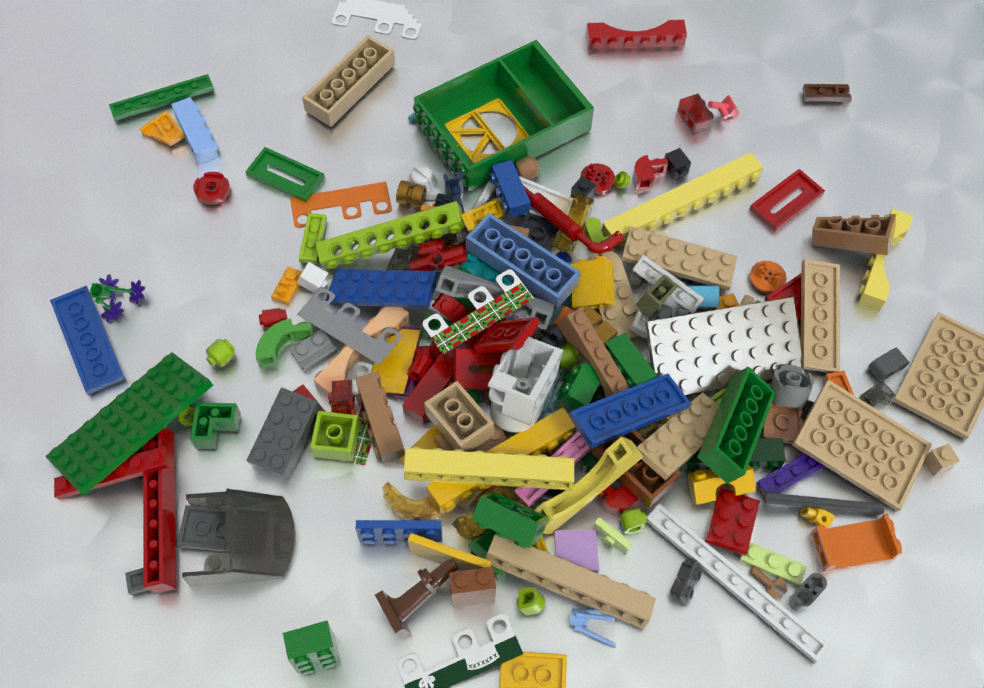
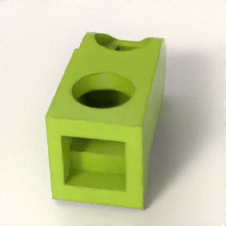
M591 217L586 220L584 234L592 242L600 243L602 240L604 241L609 238V236H603L599 219Z

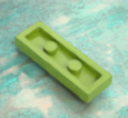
M308 213L299 254L300 263L310 262L318 264L319 257L316 242L323 241L327 221L325 214Z

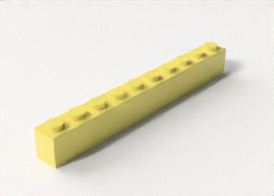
M748 153L603 222L601 229L603 236L610 237L616 231H619V233L623 234L624 241L615 247L623 246L626 243L630 226L652 232L662 224H668L677 217H683L691 210H697L708 202H714L720 196H726L737 188H743L747 183L757 181L761 177L763 166L752 153Z

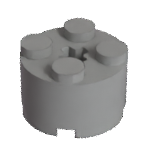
M782 365L780 369H775L770 385L776 392L773 403L778 407L786 406L803 409L808 402L814 384L813 376L809 372L808 375L802 372L803 368L795 365Z

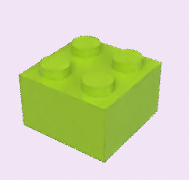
M318 411L310 446L313 457L353 462L360 427L358 415Z

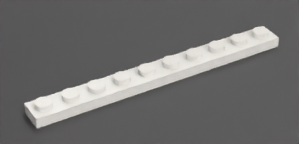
M658 504L647 517L648 524L691 560H698L700 567L814 663L820 659L830 646L826 641L662 505Z

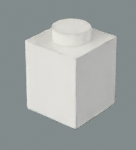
M308 262L297 284L315 294L320 288L326 286L328 280L325 278L328 273Z

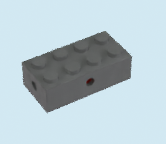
M281 387L246 461L258 469L289 480L316 422L317 413L322 409L318 401Z

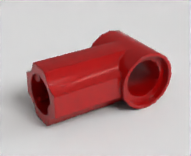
M419 346L415 349V359L407 372L410 379L416 382L421 381L431 364L440 355V350L437 346Z

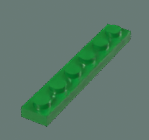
M206 74L111 103L109 107L114 120L117 121L189 97L214 91V87L209 75Z

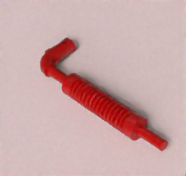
M524 186L531 202L530 206L556 226L569 239L582 242L588 247V251L595 254L610 252L616 245L624 241L623 234L616 231L600 243L592 242L583 234V228L541 193L534 194Z

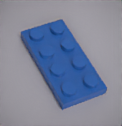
M356 520L355 529L359 542L363 544H374L375 542H383L389 545L396 542L408 544V538L412 533L435 542H442L443 539L442 520Z

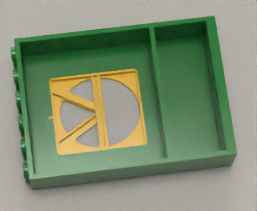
M534 40L415 96L413 110L415 112L414 121L416 125L420 126L424 136L431 140L433 148L440 152L442 160L449 164L451 172L458 177V172L461 171L463 186L468 191H471L490 180L489 173H491L492 165L512 160L515 166V162L526 156L536 158L590 131L594 107L538 40ZM498 112L508 116L515 123L517 134L512 144L505 148L479 113ZM473 117L481 128H462V126L469 118ZM461 134H484L474 151L468 149L460 137ZM489 140L498 149L497 152L492 154L481 153Z

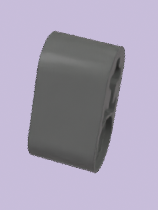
M896 347L876 358L868 365V368L882 382L904 369L910 362Z
M812 573L790 596V607L797 612L805 611L825 590L827 586L826 578L820 573ZM815 583L817 586L810 591L808 588ZM797 596L803 597L805 604L800 603Z

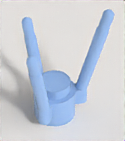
M572 608L570 625L575 626L574 631L582 632L605 644L616 647L614 642L583 628V626H587L588 619L615 621L614 617L596 615L603 614V612L596 609Z

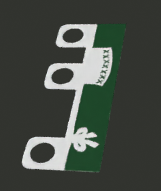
M500 614L487 621V627L493 641L479 647L474 632L471 629L455 634L452 637V641L458 657L425 672L417 654L411 653L400 658L397 661V667L405 688H449L523 655L507 615ZM500 619L506 623V630L503 633L494 632L492 625L496 620ZM462 635H469L472 639V644L467 649L461 648L458 644V639ZM407 659H412L416 662V670L410 674L404 672L402 668L404 661Z

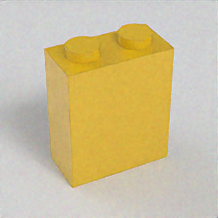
M598 256L594 260L580 259L577 260V263L570 264L581 272L579 284L572 291V308L576 310L582 308L585 311L589 307L599 309L615 306L612 261L604 256Z

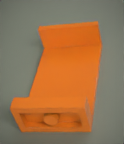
M888 513L883 514L877 520L832 528H825L823 524L816 526L811 531L823 572L894 560L902 554L901 542L895 535V526L893 521L890 520Z

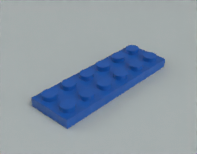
M336 269L329 287V291L335 294V298L330 304L344 305L345 303H351L352 305L429 308L439 275L436 271ZM327 293V296H326V299H325L326 302H327V301L329 300V298H330V296H329L328 293Z
M87 285L51 299L50 302L87 395L124 380V374Z
M669 373L573 410L570 412L569 417L592 449L688 409L691 402Z

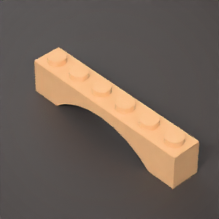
M382 306L379 313L368 321L367 326L362 331L374 339H377L388 327L399 332L402 327H405L410 322L409 313L401 307ZM388 332L385 334L384 338L388 336H393L395 333ZM345 344L341 352L329 361L328 366L316 374L314 379L316 389L334 401L346 389L349 370L360 353Z

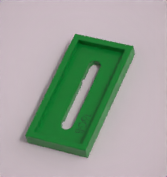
M266 147L262 149L245 171L246 176L307 203L325 178L324 173ZM273 167L277 170L279 169L301 181L303 180L306 184L299 185L266 168Z

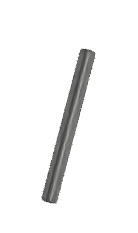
M768 492L763 495V502L765 504L884 514V504Z

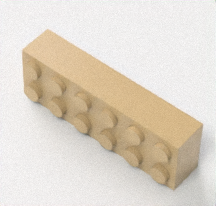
M367 35L302 97L305 111L332 127L395 65L394 50Z

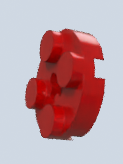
M206 172L203 174V177L200 179L198 177L195 180L193 190L200 203L208 205L223 204L230 194V183L220 172ZM212 186H215V189H214V190H209V189H208V188H211Z

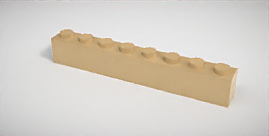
M496 534L494 535L485 558L491 561V566L644 629L650 621L656 598L650 596L647 592L638 591L625 583L616 582L606 575H599L586 567L575 565L565 558L551 555L548 551L539 550L532 546L522 548L514 543L515 541L510 538L504 539Z

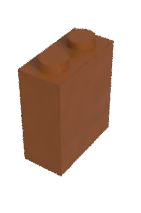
M493 567L449 573L453 608L495 602L496 585Z

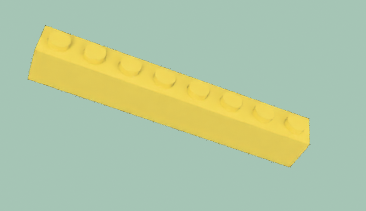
M412 447L406 448L404 480L572 490L574 484V458H568L567 456L548 457L543 454L528 456L524 453L512 455L504 452H465L460 449L446 451L441 448L430 450Z

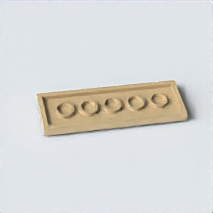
M630 226L621 258L622 261L637 264L641 256L646 255L672 275L707 285H720L721 289L728 291L731 288L737 256L632 226Z
M804 259L801 262V368L826 373L840 371V265Z
M701 393L691 402L688 409L677 413L637 447L643 456L642 460L664 480H667L701 449L719 405L706 394Z

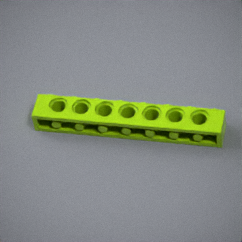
M455 201L316 242L319 263L325 268L333 269L340 264H351L357 259H368L372 255L378 253L385 254L395 248L402 249L412 243L419 244L423 243L426 239L440 238L443 234L457 233L465 228V223L461 217V207ZM443 219H447L446 223L440 224ZM429 224V227L423 230V227ZM412 229L409 234L405 235L407 230ZM394 234L393 238L388 240V237ZM376 239V242L373 245H370V243ZM359 244L358 248L353 250L354 246Z

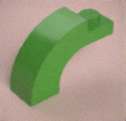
M286 319L271 326L262 335L257 344L256 360L259 367L278 364L279 352L286 344L292 341L304 340L313 335L311 322H300L293 325L291 319Z

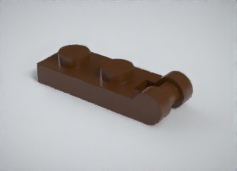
M804 84L802 88L804 101L842 102L844 104L852 101L848 84Z

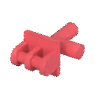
M727 95L721 103L708 102V107L719 109L724 119L736 117L740 113L736 109L737 106L730 95Z

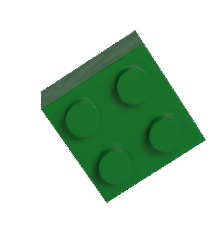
M583 362L578 366L575 365L571 371H566L561 379L563 381L561 387L559 386L553 394L555 399L552 404L559 409L564 408L568 414L573 410L590 404L600 383L594 368Z

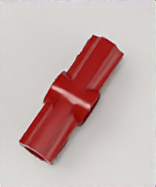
M461 245L442 252L438 250L433 251L429 256L410 261L409 265L411 271L442 272L445 265L452 267L467 262L468 258L464 246ZM438 259H442L439 264H436Z

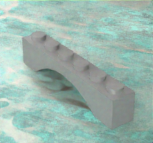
M446 265L440 275L436 288L438 292L462 298H468V294L480 286H484L494 299L505 293L497 283ZM482 291L476 292L474 295L475 300L485 301L487 298L486 294ZM533 297V300L511 312L521 319L537 317L540 322L538 328L546 330L555 304Z

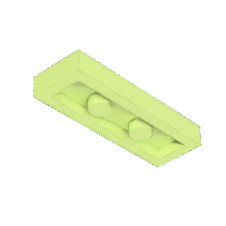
M752 542L749 544L746 556L741 555L739 562L750 567L755 566L760 571L776 578L781 576L785 582L797 587L801 585L807 568L806 565Z

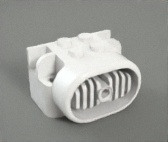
M528 337L524 342V346L519 350L504 351L500 365L496 364L493 376L488 383L490 387L489 398L492 401L490 416L499 428L508 432L518 433L528 430L537 422L545 407L548 393L557 377L563 354L562 349Z

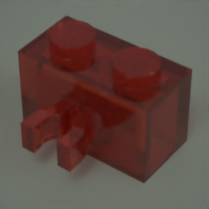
M698 93L680 99L677 111L693 135L712 128L714 115L709 111L705 101L701 99Z

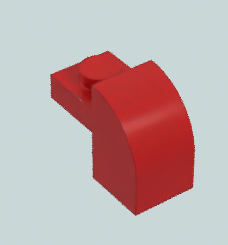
M648 155L640 157L635 163L632 176L635 190L652 188L655 176L666 174L667 158L649 160Z
M441 293L432 304L436 310L453 323L472 313L471 310L456 298Z
M609 485L597 495L599 499L605 500L602 509L612 515H622L624 510L634 508L640 502L625 485L621 486L617 491Z

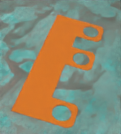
M380 182L312 194L307 203L291 197L290 202L294 226L297 228L306 226V223L300 224L297 222V218L300 215L308 216L311 210L340 205L345 219L358 218L362 215L360 202L370 200L372 201L374 213L390 212L392 206L387 183ZM384 201L388 204V207L385 210H378L376 204ZM350 206H354L358 210L353 216L346 213V209Z

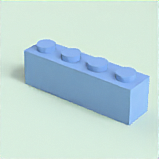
M191 97L171 104L198 164L218 158L216 151L219 149L215 139H211L213 137L209 127H205L207 123L204 116L199 115L201 111L198 104L193 103Z

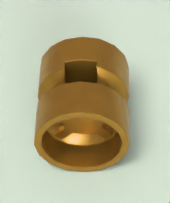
M401 180L396 193V202L404 205L410 203L412 207L421 209L422 204L424 205L427 187L421 184L413 186L411 182Z

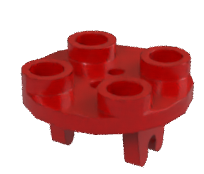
M590 163L581 171L580 177L583 176L596 184V194L605 195L614 186V172L604 164Z

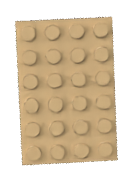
M938 312L893 402L967 440L984 406V334Z
M830 380L824 383L792 443V446L896 511L902 509L932 445Z

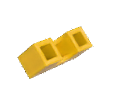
M748 465L744 476L729 483V488L736 496L756 491L754 472L750 465ZM709 469L697 470L692 474H687L690 496L696 505L716 501V490L721 484L725 483L716 473Z

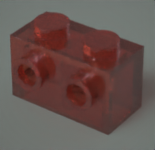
M352 380L332 381V392L328 393L331 412L357 415L356 397Z

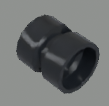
M550 324L543 332V336L537 339L560 349L568 342L559 327L554 324Z

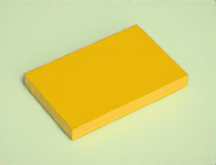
M523 651V655L500 665L499 688H566L567 655Z

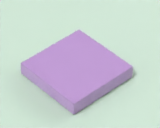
M596 529L555 530L556 557L565 558L575 565L588 568L592 572H599Z

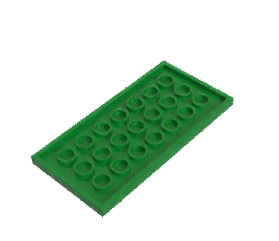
M171 352L163 357L157 365L150 368L140 379L134 381L123 393L117 395L112 402L100 409L94 417L87 420L77 431L70 434L60 445L54 447L45 457L84 496L214 385L207 377Z

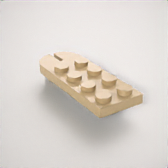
M612 251L600 255L592 253L588 257V261L594 260L598 256H604L613 262L615 306L597 309L602 317L601 322L606 320L618 331L617 336L626 333L630 340L642 338L630 330L638 308L636 307V302L620 257Z

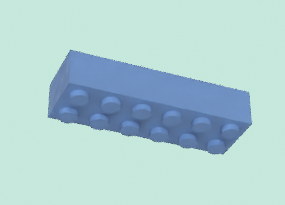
M490 213L466 237V250L500 273L509 269L513 270L530 293L541 300L555 304L554 309L556 310L579 284L581 274L579 270ZM505 275L506 277L514 281V277L512 275Z

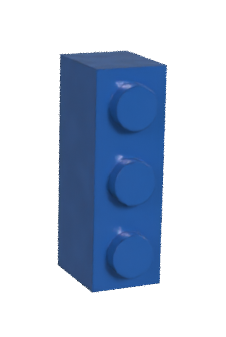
M509 160L492 165L489 178L491 183H494L496 186L495 192L497 197L501 198L503 211L507 212L509 218L529 213L531 202L513 161Z

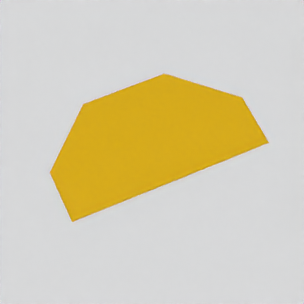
M401 329L399 331L402 334L401 340L380 365L374 362L372 373L379 371L381 387H384L385 392L404 394L408 380L407 372L412 364L421 330ZM396 334L388 338L386 342H394L396 340Z

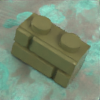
M663 274L636 303V307L647 317H650L678 288L677 284L667 275Z

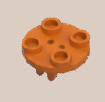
M772 261L757 262L752 266L749 273L750 285L767 295L783 286L787 280L784 269Z

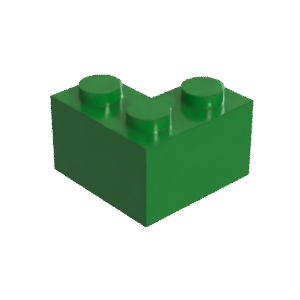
M196 402L190 437L195 449H216L218 431L239 430L241 412L236 403Z

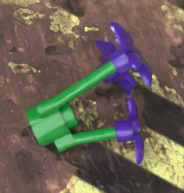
M110 274L107 275L106 280L99 278L100 283H93L90 288L91 296L96 298L95 302L101 304L105 310L101 317H107V323L112 318L119 320L118 314L124 312L120 308L122 305L121 301L115 304L114 300H111L110 305L104 302L109 297L115 298L114 292L129 293L131 295L129 301L135 299L136 304H139L140 298H145L144 294L141 293L145 290V286H141L140 280L137 283L131 281L132 288L130 289L119 288L115 286L119 279L112 280Z

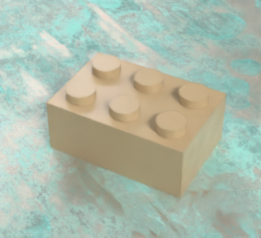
M458 381L424 402L427 417L454 449L471 452L495 435L492 420Z

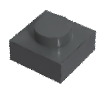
M143 568L125 573L127 589L130 595L148 591L143 588Z

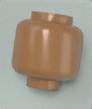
M526 156L515 162L516 170L520 177L530 180L538 176L540 168L535 157Z

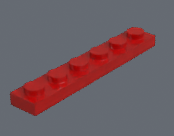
M162 446L131 455L91 490L169 468V448ZM64 476L54 478L55 498L63 499L80 494Z

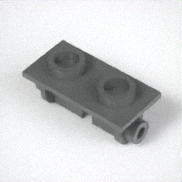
M686 559L685 562H682L677 577L682 578L683 581L675 579L669 592L671 599L678 601V598H680L684 606H686L688 600L692 599L695 583L700 580L702 575V569L698 560L695 559L693 562Z

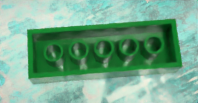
M749 366L732 375L697 456L727 484L745 475L776 394Z

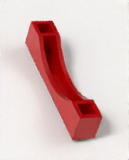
M668 20L658 27L643 31L621 30L603 22L587 23L586 27L587 49L684 46L687 37L685 20Z

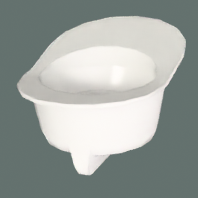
M413 167V171L408 176L407 181L411 182L413 186L421 184L427 187L425 200L435 201L438 193L444 194V183L429 167Z

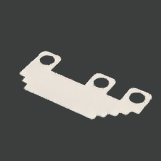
M378 0L340 1L332 19L333 24L341 26L348 24L351 15L376 19L378 21L374 30L384 34L391 32L394 23L403 24L404 28L401 35L410 39L418 37L422 24L417 23V19H413V15L409 14V10L405 9V5ZM343 15L346 17V21L338 23L336 17ZM386 23L389 25V29L381 31L379 25ZM409 28L415 29L416 34L413 36L406 35L405 31Z

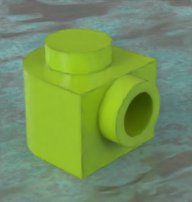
M634 508L626 509L619 517L625 534L644 531L647 518L645 512L641 511L640 508L635 510Z
M526 587L518 589L517 607L523 614L528 616L543 610L545 598L535 588Z

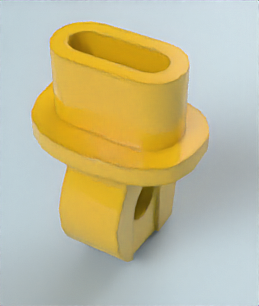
M805 507L800 511V516L805 517L808 523H814L816 526L824 524L825 528L831 526L835 517L830 512L820 508L812 509Z

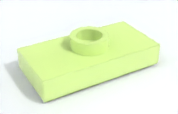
M601 517L595 521L593 530L596 529V532L603 537V541L626 555L632 546V542Z

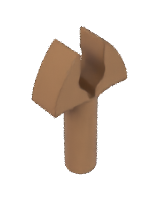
M755 566L750 569V574L767 586V593L772 598L779 600L783 598L781 594L775 591V587L780 588L784 593L788 591L781 576L777 580H771Z

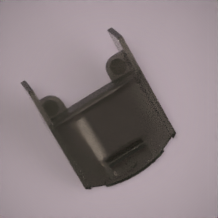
M226 488L225 492L186 494V500L190 506L208 507L213 513H226L224 553L209 555L204 563V571L183 572L182 578L189 586L285 578L295 553L296 528L292 512L283 496Z

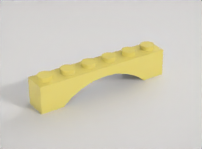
M892 209L889 213L896 214L895 233L891 246L903 240L913 219L912 215ZM874 254V256L870 257L867 264L870 269L866 270L862 279L865 281V284H862L858 291V295H860L858 303L880 311L886 302L891 286L884 271L885 255Z
M620 437L605 450L603 456L592 470L573 485L572 490H566L556 497L543 502L534 510L549 517L543 533L552 534L643 458L633 441Z

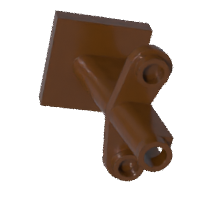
M447 559L431 573L426 568L420 569L418 574L421 581L398 598L390 597L383 590L375 594L395 634L403 639L412 635L405 620L426 599L438 592L437 589L449 578L450 572L459 570L453 559L449 561Z

